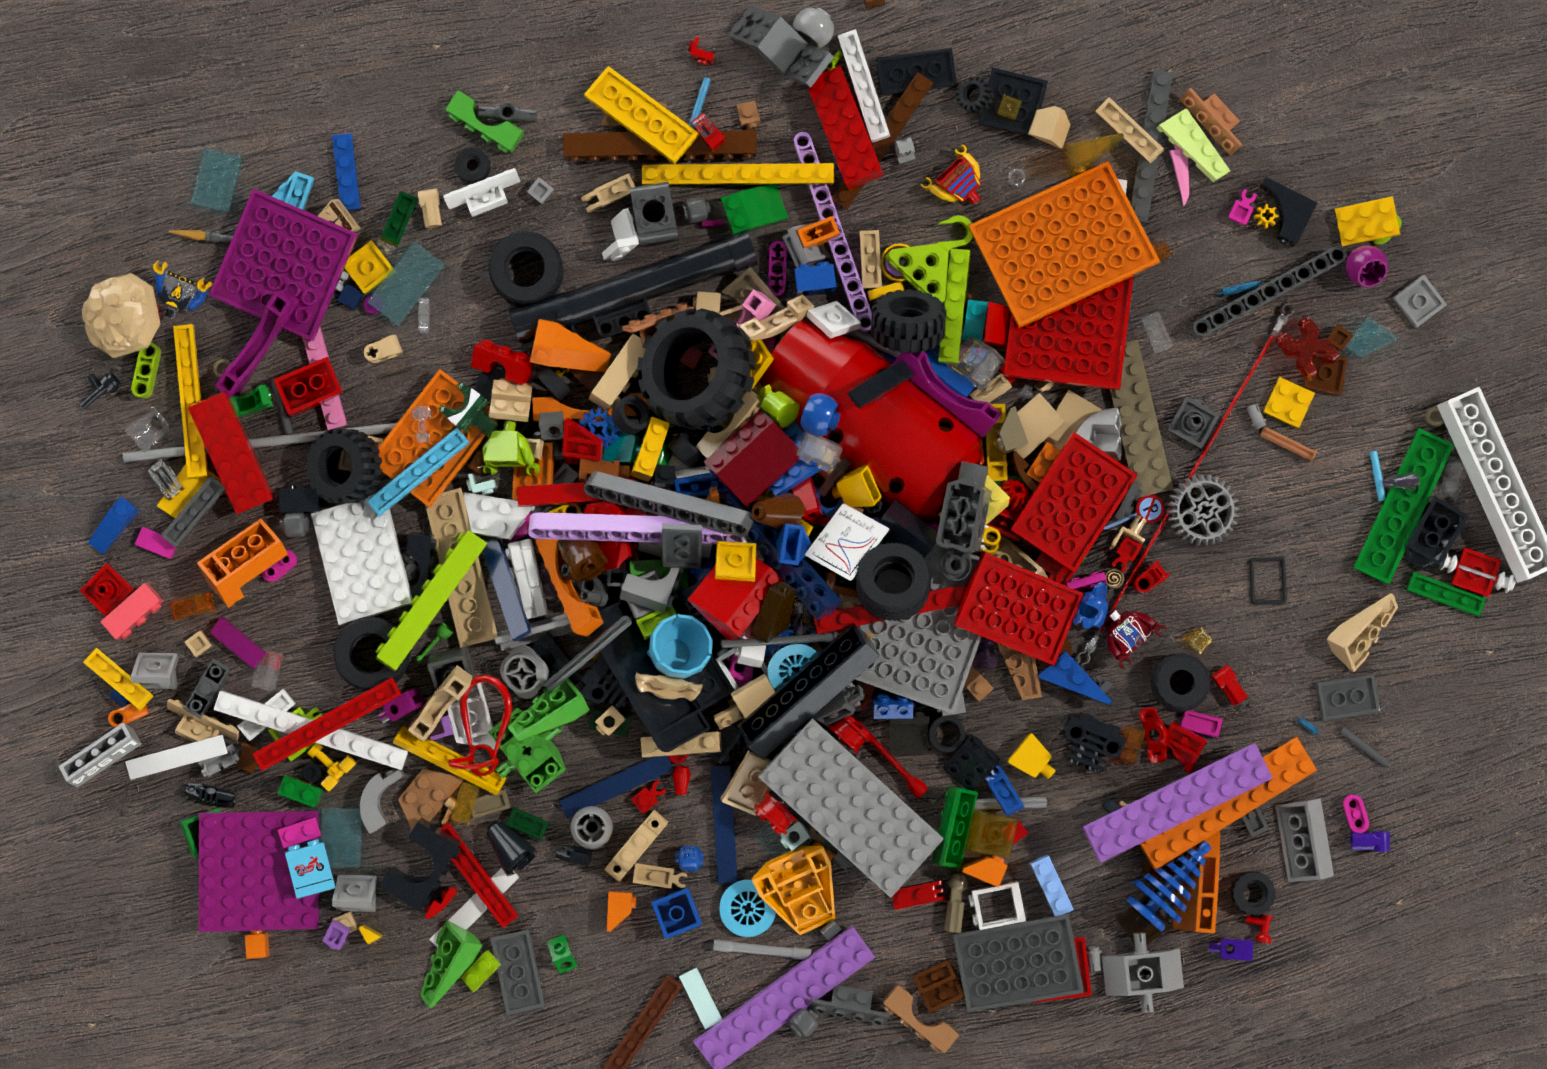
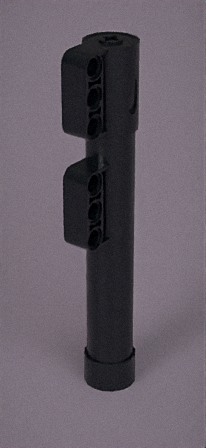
M746 230L728 236L725 240L568 293L562 292L533 304L509 310L522 351L526 354L528 349L533 347L539 319L557 322L573 333H576L575 327L577 324L594 319L599 334L609 337L624 332L619 324L621 317L626 316L632 321L639 320L637 314L641 310L647 311L648 315L651 314L648 300L734 271H743L749 267L757 266L758 261ZM603 323L611 324L612 329L609 333L601 331L600 327Z

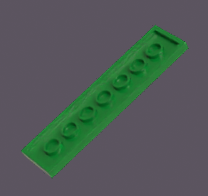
M1420 428L1417 429L1355 561L1353 569L1387 585L1390 584L1406 550L1405 545L1422 516L1454 444Z

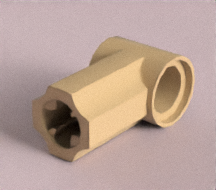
M438 189L418 191L425 228L442 226Z

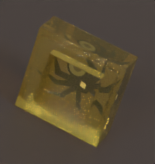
M1003 95L997 114L1015 120L1022 101Z

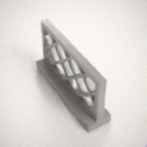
M566 614L529 623L532 633L516 642L512 640L509 629L497 632L498 637L495 638V642L500 644L502 651L520 645L535 643L547 632H550L553 637L571 633L573 630Z

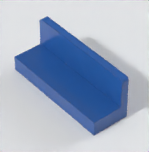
M931 352L926 354L932 369L939 379L957 394L967 397L974 389V385L945 363H939V358Z

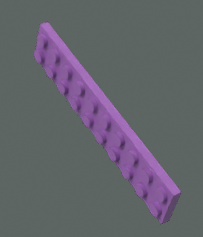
M1253 743L1082 828L1099 863L1272 779V776L1256 744Z
M851 925L811 954L810 957L800 962L696 1038L694 1043L713 1069H723L788 1022L801 1008L805 1009L810 1006L812 998L819 999L833 989L834 986L840 984L874 959L875 956Z

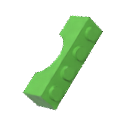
M457 90L445 109L449 114L448 118L456 123L458 121L464 123V128L468 131L480 133V138L488 143L492 141L497 144L496 147L504 153L508 151L512 154L523 138L524 132L508 121L497 126L482 124L476 118L475 101Z

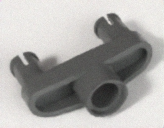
M564 564L560 569V573L564 577L573 579L567 564ZM597 577L588 581L585 578L580 579L581 581L573 579L582 591L580 598L583 602H589L599 607L606 605L608 594L604 580H600Z

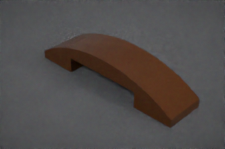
M1012 451L1010 458L1015 473L1021 483H1024V486L1029 488L1028 491L1033 494L1038 485L1024 471L1029 464L1017 451Z

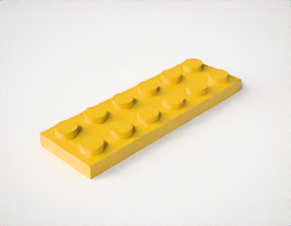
M609 66L584 94L587 100L674 164L699 136V132Z

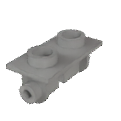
M233 744L226 747L228 754L198 761V764L203 769L201 771L204 777H210L221 771L220 767L222 766L225 769L234 763H238L240 754Z

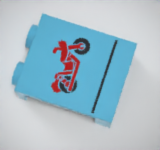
M319 839L308 841V845L300 847L299 844L290 846L288 851H285L297 899L335 888L324 842H319Z

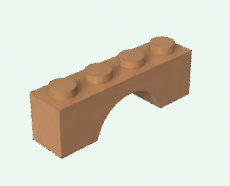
M897 983L883 1000V1004L886 1005L884 1009L891 1015L896 1013L900 1017L899 1021L907 1028L909 1026L913 1027L916 1030L914 1033L920 1039L924 1040L926 1038L931 1042L929 1046L936 1052L942 1051L946 1053L958 1038L959 1033L945 1021L936 1024H924L917 1020L912 1013L913 995Z

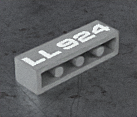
M122 723L61 764L59 768L66 782L78 788L142 743L135 730Z

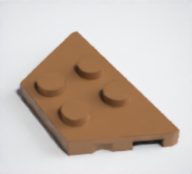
M422 769L398 799L411 829L413 830L421 818L431 822L444 806V803L453 795L465 779L442 772Z

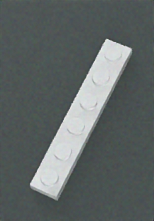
M856 29L838 35L872 143L891 137Z

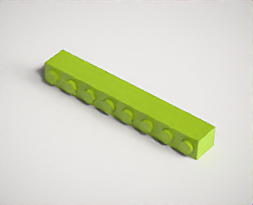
M468 530L466 534L462 532L456 540L458 543L456 548L449 549L444 556L447 559L443 565L439 563L433 571L435 577L432 581L428 579L421 588L424 590L420 597L418 595L415 596L410 603L413 606L409 612L404 611L399 618L401 624L397 629L395 627L391 629L387 635L390 638L386 644L381 643L376 650L378 654L376 659L394 672L487 545L484 540Z

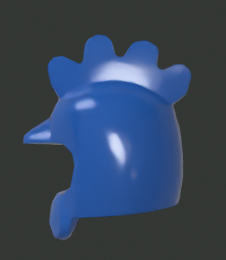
M1099 582L1098 585L1094 586L1092 592H1087L1083 595L1073 620L1075 625L1082 622L1084 629H1089L1091 626L1101 628L1108 612V602L1106 600L1108 594L1107 585L1104 582Z

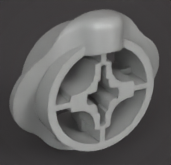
M520 645L515 647L502 661L500 674L504 682L516 695L528 699L534 697L549 678V669L532 648ZM515 658H520L518 667L513 669V661ZM530 661H532L536 667H533L530 664ZM536 675V683L533 686H529L531 677Z

